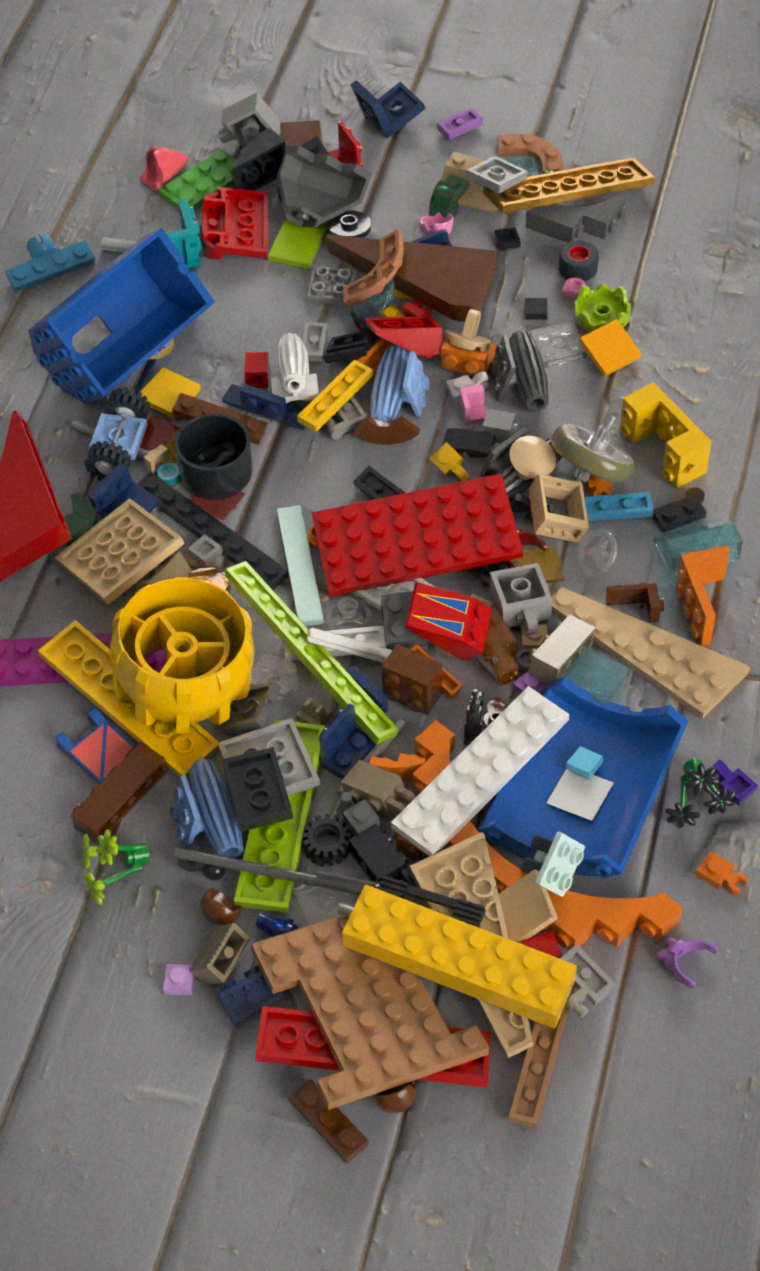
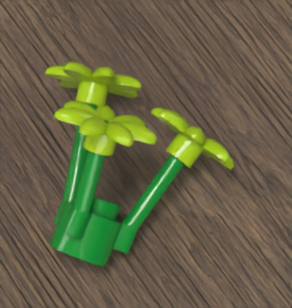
M106 830L104 836H98L101 846L97 848V846H89L88 834L84 835L82 845L84 853L82 857L85 869H88L90 866V857H97V854H101V864L107 862L109 865H112V855L122 853L124 863L131 866L103 881L101 879L95 881L92 872L89 874L85 873L84 880L87 883L85 888L91 891L90 896L92 900H96L99 905H102V899L105 897L101 891L105 889V886L131 873L143 870L142 865L148 864L150 860L149 849L146 843L117 845L115 843L116 836L110 838V831Z

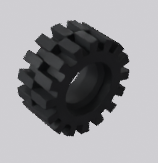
M325 814V819H321L320 815L316 816V822L312 819L308 821L309 826L305 825L304 833H302L303 849L308 859L311 858V862L314 864L319 860V864L322 867L325 866V862H329V867L334 866L333 861L335 860L338 864L342 863V857L345 859L348 857L349 839H351L350 828L348 825L346 826V821L342 819L339 822V816L334 815L333 819H330V814ZM330 834L336 836L337 842L332 846L324 847L318 845L317 839L322 835Z

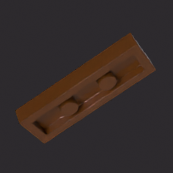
M312 1079L289 1096V1102L346 1164L369 1145L368 1139L338 1107L328 1110L317 1085Z

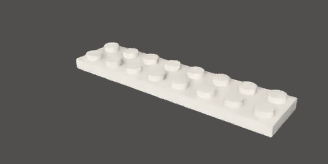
M528 686L391 822V828L429 857L438 853L569 721V714Z

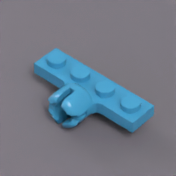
M41 233L39 234L41 242L38 241L36 236H33L27 242V250L32 260L5 271L14 292L91 264L95 262V256L86 240L63 249H57L51 237Z

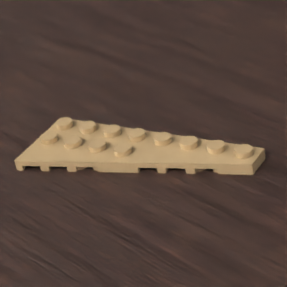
M563 587L551 596L552 613L563 621L571 614L596 627L594 643L701 719L749 674L750 667L744 663Z
M483 832L410 866L411 872L421 889L485 906L486 913L479 928L509 939ZM427 901L431 910L450 917L454 914V909ZM477 999L507 1058L534 1046L528 1018Z

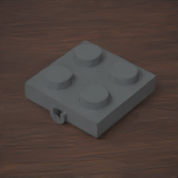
M276 681L251 686L247 698L238 701L234 700L233 704L230 705V719L223 722L221 730L226 735L263 728L268 721L272 707L277 702V696L282 687Z

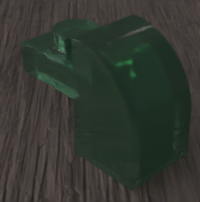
M452 174L445 181L439 180L430 199L429 216L433 217L439 212L443 218H446L448 214L455 218L458 214V200L469 188V181Z
M80 493L70 495L74 513L64 516L72 537L70 541L65 543L66 547L70 546L99 523L96 508H89L87 500L82 501Z

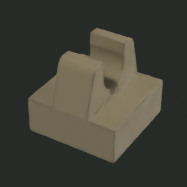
M309 698L296 714L298 722L325 725L333 716L330 708L314 698Z

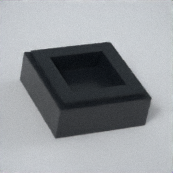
M516 227L494 230V237L499 251L520 247L521 241Z
M525 298V319H547V298Z

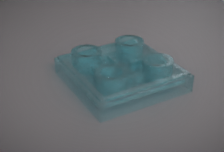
M586 646L564 676L582 689L593 694L591 699L606 705L630 674V669Z

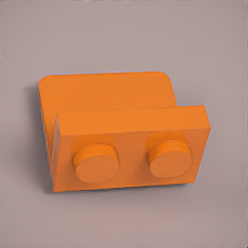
M444 342L441 347V367L473 377L483 371L487 374L489 363L495 357L497 345L490 343L489 350L481 352V347H476L475 350H468Z

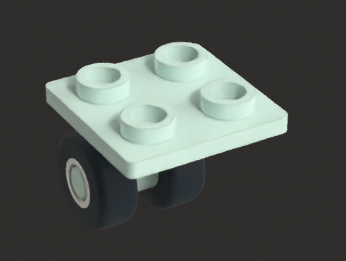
M561 832L556 833L553 841L543 836L535 835L531 847L536 849L537 852L534 859L528 857L524 859L521 870L527 873L534 869L540 871L535 883L563 897L572 884V876L577 865L583 859L585 846Z

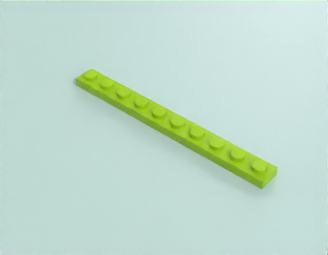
M246 561L226 569L224 576L343 709L349 703L355 706V722L376 745L397 735L399 729L325 647L307 641L309 630Z

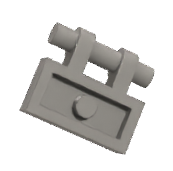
M577 944L560 958L577 965L574 985L579 990L575 994L570 992L565 1006L570 1012L574 1011L582 1018L589 1011L582 1002L587 998L596 1006L616 988V983Z

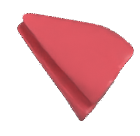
M152 147L146 153L147 167L141 174L140 180L142 183L147 184L150 190L158 191L159 188L167 184L186 165L189 157L167 148Z

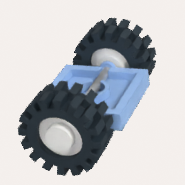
M119 387L116 388V391L113 390L105 408V413L107 414L101 413L90 442L85 467L87 472H91L90 475L92 477L98 476L97 480L101 481V478L104 479L120 463L129 469L131 460L136 459L147 428L146 418L150 410V402L147 401L148 398L146 396L141 397L142 393L140 391L135 393L133 388L129 391L127 387H123L122 390Z

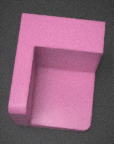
M483 385L460 388V407L465 424L481 422L485 419L487 412L484 405L485 391Z

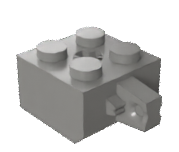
M258 93L222 110L221 123L224 127L219 130L218 138L223 144L236 140L244 149L253 136L268 128H271L280 136L279 118Z
M538 563L490 572V595L503 628L523 624L527 634L536 633L538 630L537 621L551 619V595Z

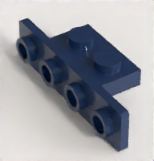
M232 384L222 397V402L301 430L306 428L297 419V415L305 408L286 403V398L245 384L242 387Z

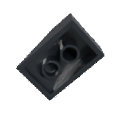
M271 128L253 136L232 164L234 189L256 191L277 179V174L286 152L285 140Z

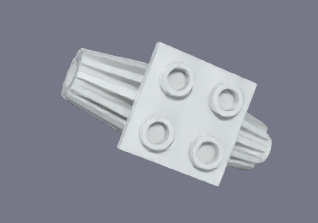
M284 334L279 340L275 354L278 377L271 378L272 394L286 398V403L295 400L311 401L319 395L317 375L309 374L306 347L297 334Z

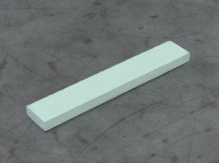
M301 505L278 508V521L297 618L305 627L324 624Z

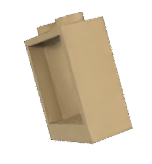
M538 474L528 488L534 533L579 543L589 530L582 483ZM546 497L567 501L569 517L549 513L547 511Z

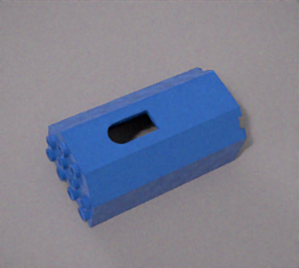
M163 228L142 237L28 329L33 353L36 355L38 363L43 368H46L55 385L84 404L108 394L215 303V300L194 271L189 270L185 266L184 257ZM98 316L111 334L88 353H78L72 344L73 336Z

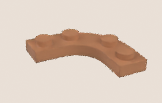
M534 134L498 135V155H527L535 158L540 163L542 174L564 170L561 153L547 140L536 137Z
M399 229L380 238V256L376 266L364 277L343 287V303L348 308L361 303L374 294L381 293L384 286L393 278L398 268L402 265L404 244L403 234Z

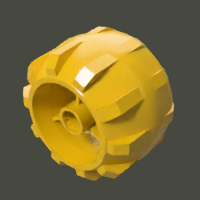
M175 577V579L163 580L151 585L149 584L136 591L126 606L116 613L112 622L110 660L113 669V689L117 699L127 702L132 701L135 704L137 721L146 726L152 725L157 719L176 724V734L189 733L191 723L209 719L212 724L220 725L230 719V703L233 700L238 701L247 698L251 688L255 650L251 633L252 621L248 612L240 608L237 602L229 595V592L216 584L213 585L202 580L189 579L188 577ZM164 649L167 653V663L158 673L146 663V659L155 652Z

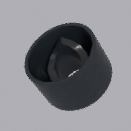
M205 414L189 420L178 431L175 438V452L179 477L183 486L190 493L203 499L221 500L238 494L248 485L253 474L250 435L243 423L225 414Z

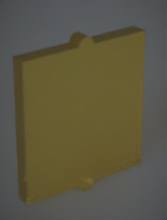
M550 547L546 551L542 549L523 551V558L514 559L516 567L538 563L546 584L564 581L561 568L562 561L559 560L556 547Z

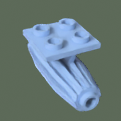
M388 346L377 367L371 392V418L379 421L395 420L403 401L411 404L416 417H421L422 408L426 405L425 394L426 390L429 389V379L424 375L422 362L418 360L415 351L410 352L408 359V352L400 346Z

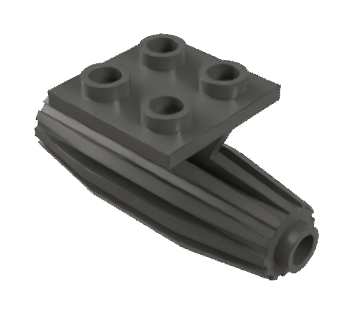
M523 330L513 333L509 340L508 336L503 335L500 344L496 346L495 357L488 367L497 400L503 401L508 387L516 384L517 391L528 410L535 412L545 409L546 405L549 404L548 379L540 351L529 332Z
M525 427L518 432L512 431L507 435L502 444L496 443L488 451L489 457L482 463L484 467L480 473L481 477L487 476L493 470L497 472L495 475L502 474L509 501L515 499L516 493L523 494L535 480L531 478L528 480L521 479L518 476V472L512 466L509 457V450L512 444L517 439L525 436L527 432ZM548 438L545 441L554 450L557 464L563 457L555 451L551 443L552 439Z

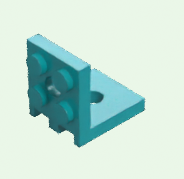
M187 198L180 199L178 204L182 230L166 234L184 257V264L187 268L201 266L199 250H202L200 238L197 237V234H200L198 221H193L195 220L193 206L189 207Z

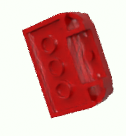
M221 187L217 188V192L205 195L202 210L201 246L207 258L222 260L223 254L267 258V192Z

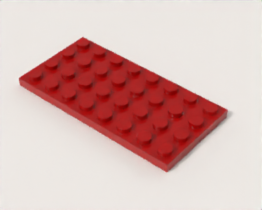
M502 474L311 512L329 597L523 558V549Z

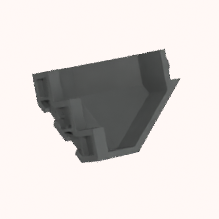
M287 146L277 174L286 219L301 227L315 228L361 204L372 172L358 164H344L330 155H315L301 146Z

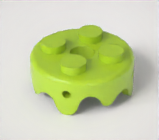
M600 284L598 288L590 291V288L584 285L580 289L575 301L574 315L577 323L583 329L592 332L615 320H618L622 327H625L630 318L631 303L627 300L626 290L623 286L611 289L606 284ZM598 311H606L607 313L600 314Z

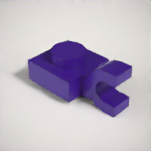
M720 759L712 765V767L716 768V771L711 777L720 780V790L727 787L728 793L736 791V796L732 800L738 806L757 790L758 785L739 768L732 772Z

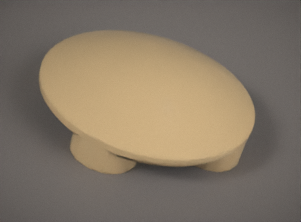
M523 436L517 439L509 450L511 464L521 479H535L538 474L549 475L555 468L556 456L554 450L545 440L539 437Z

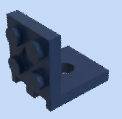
M356 80L350 84L366 119L369 118L376 129H381L387 139L426 109L424 103L401 82L379 99L373 96L359 81ZM395 106H401L399 109L393 110Z

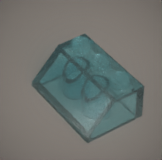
M725 520L655 536L653 539L670 576L678 575L681 554L707 550L712 547L728 546L730 551L728 562L740 559L743 539L734 522Z

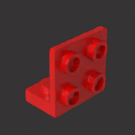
M342 121L338 122L339 148L328 153L331 157L344 164H358L363 167L360 155L362 152L360 141L353 137L349 127L347 128Z

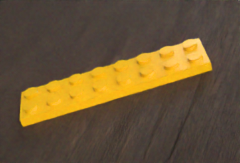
M76 620L38 650L40 658L136 741L142 742L165 757L166 766L179 778L186 775V778L190 776L189 768H191V765L196 760L202 758L208 760L219 750V741L197 723L190 724L189 733L176 734V724L157 719L152 725L146 726L137 721L135 704L132 701L127 702L117 699L114 692L110 649Z

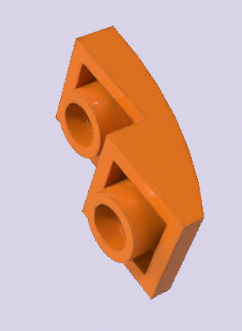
M400 753L397 762L386 757L378 758L372 756L369 764L401 776L402 781L412 780V774L426 762V758H421L415 754L407 755Z

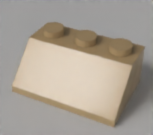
M453 152L445 164L437 198L495 215L499 210L483 194V185H478L466 178L467 169L485 160Z

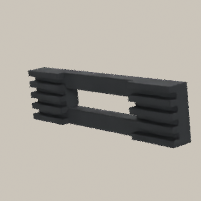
M382 876V881L379 882L380 886L377 887L381 891L405 899L406 895L454 909V914L451 915L452 918L478 928L486 913L485 906L408 885L407 882L387 876Z

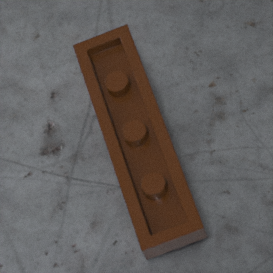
M180 393L172 408V415L188 421L205 414L232 416L244 424L249 432L250 442L257 445L260 444L268 424L259 419L184 393Z

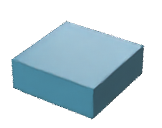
M580 746L566 763V768L590 779L603 763V756Z

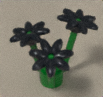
M693 758L688 760L683 766L684 775L680 777L682 783L680 803L676 802L675 809L667 808L665 812L670 815L667 818V822H677L679 828H682L685 822L688 825L695 826L696 822L694 819L699 818L700 813L691 812L693 809L692 804L686 806L687 787H694V796H698L702 788L706 793L710 794L712 800L704 803L705 807H710L708 810L709 814H713L717 810L720 813H725V805H735V801L732 798L736 796V791L728 793L727 787L718 791L715 784H718L720 780L711 777L716 768L711 767L705 770L703 762Z

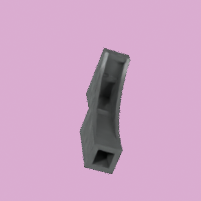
M617 194L604 202L587 206L551 204L550 206L533 207L526 211V228L567 243L575 241L583 232L605 240L610 232H614L619 219H623L625 216V197Z

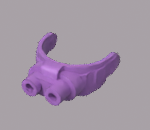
M670 936L665 944L667 949L662 948L657 958L665 962V967L672 971L673 976L678 982L693 988L696 983L681 972L677 960L683 954L694 950L706 949L712 953H717L718 947L704 940L685 941L680 939L678 941Z

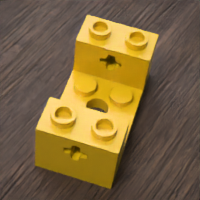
M654 382L623 397L619 426L622 435L635 444L657 433L658 437L666 442L662 474L667 482H670L677 489L707 473L712 441Z

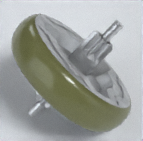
M610 415L605 426L599 425L595 432L572 424H562L554 431L551 440L552 446L559 455L576 466L573 475L577 477L575 482H586L590 475L606 481L624 483L632 476L635 469L634 460L625 450L610 441L613 434L610 427L615 420L614 416Z

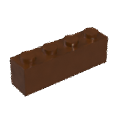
M142 742L134 749H131L126 754L125 759L117 767H113L110 770L107 778L100 785H96L90 795L73 809L71 818L74 829L83 835L88 834L89 839L99 845L98 836H104L106 830L111 832L168 772L165 757Z

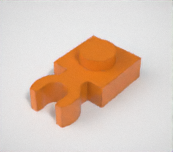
M590 475L586 481L588 493L594 492L593 496L612 495V482Z
M712 851L698 867L695 876L718 890L722 885H725L728 892L734 896H738L740 893V888L735 886L734 883L746 886L748 881L744 874L733 873L734 865Z

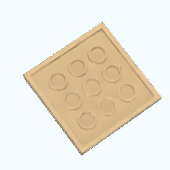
M129 498L58 554L55 559L59 565L109 605L185 543L180 535Z

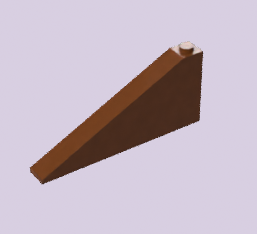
M327 234L326 238L330 254L367 274L376 266L380 256V239ZM403 242V263L387 285L415 300L421 301L422 304L429 306L453 321L465 322L470 309L481 310L497 269L495 250Z

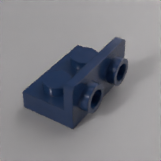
M258 965L243 973L245 979L236 983L232 979L219 986L221 992L215 995L217 1000L221 1001L233 1025L261 1010L262 1006H268L284 997L282 992L272 994Z

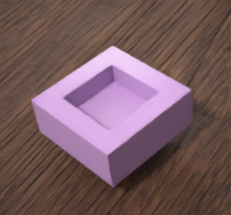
M166 965L163 986L164 994L192 996L195 978L189 972V967H192V965Z

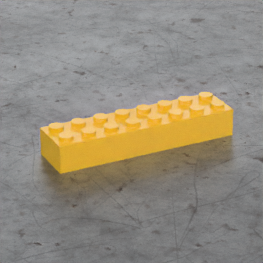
M366 884L342 932L344 947L553 1029L557 1026L576 980L577 965Z

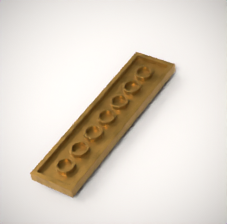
M628 158L530 176L501 193H495L483 186V194L502 213L508 214L517 210H530L538 206H550L554 203H567L575 199H587L596 195H607L608 193L624 192L633 188H644L645 186L654 185L655 177L636 159Z

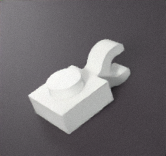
M485 371L477 373L472 379L465 375L446 381L447 389L454 403L460 402V388L483 385L484 390L489 388L486 381L488 376Z

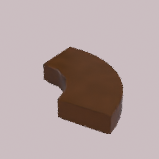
M403 416L392 421H379L368 417L354 429L353 435L370 443L392 445L411 440L419 435L420 429Z

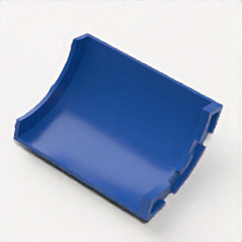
M564 676L550 682L543 696L569 714V721L493 797L478 831L483 832L490 843L500 845L524 859L526 857L534 859L537 850L531 847V843L535 835H540L553 841L556 833L561 832L585 846L583 859L577 865L574 872L575 875L608 878L609 876L623 873L688 720L671 705L658 708H643L642 712L630 711L629 706L610 701L605 705L591 699L593 694L582 689ZM580 746L603 756V763L593 775L614 782L592 821L546 803L566 771V763Z

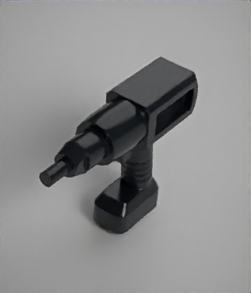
M477 689L472 691L466 710L465 745H470L482 731L484 693Z

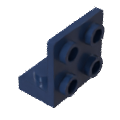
M122 463L114 468L87 495L93 510L103 518L112 513L129 498L149 513L159 504V500L132 481L128 468Z
M351 703L344 710H339L334 722L329 728H324L320 733L321 766L343 780L359 760L362 761L375 746V743L366 733L356 728L355 706Z

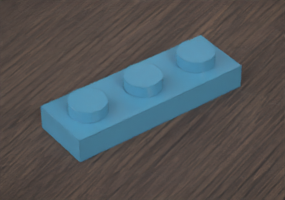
M650 492L584 497L588 521L653 517L654 510Z

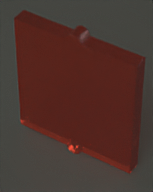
M153 414L147 420V428L140 448L150 452L162 444L168 449L175 443V438L180 428L172 424L170 420L166 421Z
M240 491L234 496L219 500L203 499L194 495L190 500L213 517L224 521L230 512L237 508L236 505L245 496V493Z

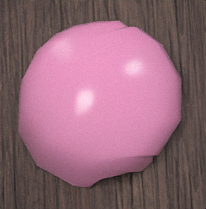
M438 212L433 217H422L419 228L425 236L442 229H446L449 235L453 228L454 218L451 214L443 218Z

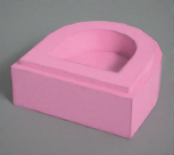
M579 278L566 280L562 288L561 297L577 299L580 289L586 285L585 282Z

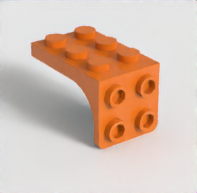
M728 546L712 547L697 552L691 551L680 556L675 587L678 599L683 601L684 615L686 619L691 621L693 637L697 638L699 644L703 647L711 645L716 617L704 585L725 578L730 554Z

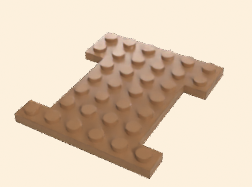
M342 915L253 943L251 946V951L272 994L296 986L300 987L341 1072L317 1079V1088L328 1110L472 1061L489 1053V1046L477 1025L450 1034L420 976L344 947L342 932L349 917Z

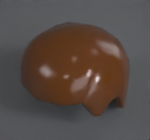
M209 888L200 901L203 915L212 924L222 926L234 923L243 910L242 906H235L234 900L214 888Z
M411 1081L373 1094L372 1097L376 1105L385 1113L397 1114L406 1111L413 1104L417 1094V1087L415 1081Z

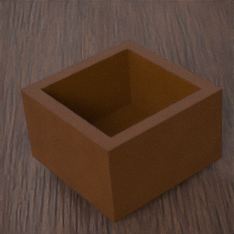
M396 644L382 665L383 692L390 701L399 702L408 706L414 712L428 715L442 694V663Z

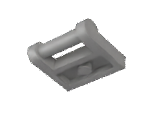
M352 396L335 413L341 422L336 424L330 418L325 425L329 429L328 433L331 438L336 440L341 438L344 433L355 429L368 418V415L354 396Z

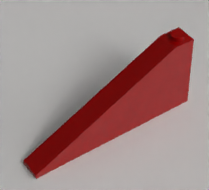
M17 410L12 412L0 463V582L72 539L30 428Z

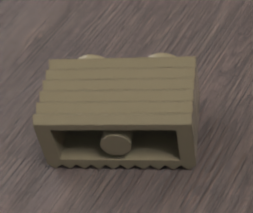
M235 923L213 927L214 931L210 932L211 936H208V940H205V945H202L203 949H200V953L197 954L198 958H194L195 962L192 963V967H189V972L206 986L225 983L250 940V936Z

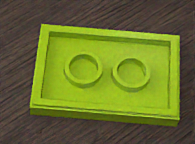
M285 219L268 254V261L310 269L328 231V221L313 228L301 227Z

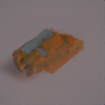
M493 605L489 607L492 611L483 652L476 655V660L494 681H497L499 685H505L519 675L517 671L519 667L514 659L517 653L518 641Z

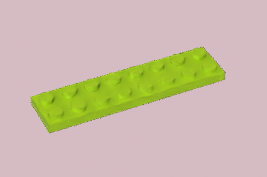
M274 720L273 724L281 722L283 720ZM294 722L317 773L321 756L319 736L325 725ZM314 787L288 796L293 819L249 830L243 857L244 861L259 864L268 863V867L297 871L303 845L302 833H304V827L307 825ZM240 871L234 905L289 913L295 882Z

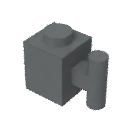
M349 792L341 794L343 820L346 821V826L348 825L350 828L351 838L375 824L380 828L379 816L365 799L355 805Z

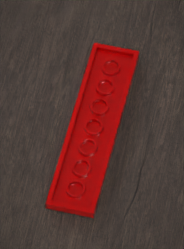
M262 1006L255 1061L341 1071L311 1011ZM447 1027L450 1034L465 1030ZM480 1031L489 1046L488 1055L417 1080L487 1088L491 1032Z

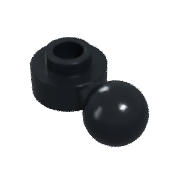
M189 844L183 847L185 849L204 852L201 847L195 844ZM178 858L181 868L189 872L202 869L206 878L211 881L220 880L225 874L224 867L199 862L190 863L188 860Z

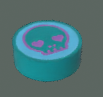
M171 462L160 465L157 469V477L170 486L180 481L178 465Z

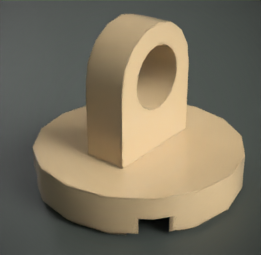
M470 309L465 320L463 332L447 331L446 342L468 350H475L476 347H481V352L488 351L491 341L477 335L481 312Z

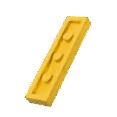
M353 360L297 415L298 422L317 432L373 376V369Z

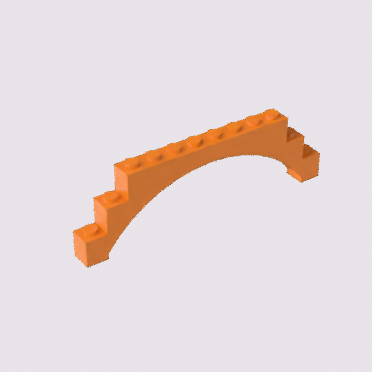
M437 720L414 739L415 755L426 758V762L412 774L413 790L417 795L450 764V753L455 749V734ZM469 821L442 849L445 850L479 834L472 822ZM487 843L499 894L523 878L527 873L507 861ZM547 890L558 919L541 931H553L557 943L569 950L576 944L580 947L595 931L604 942L611 943L617 948L638 926L647 937H653L660 943L681 921L683 907L662 891L657 896L642 898H605L566 891L562 897Z

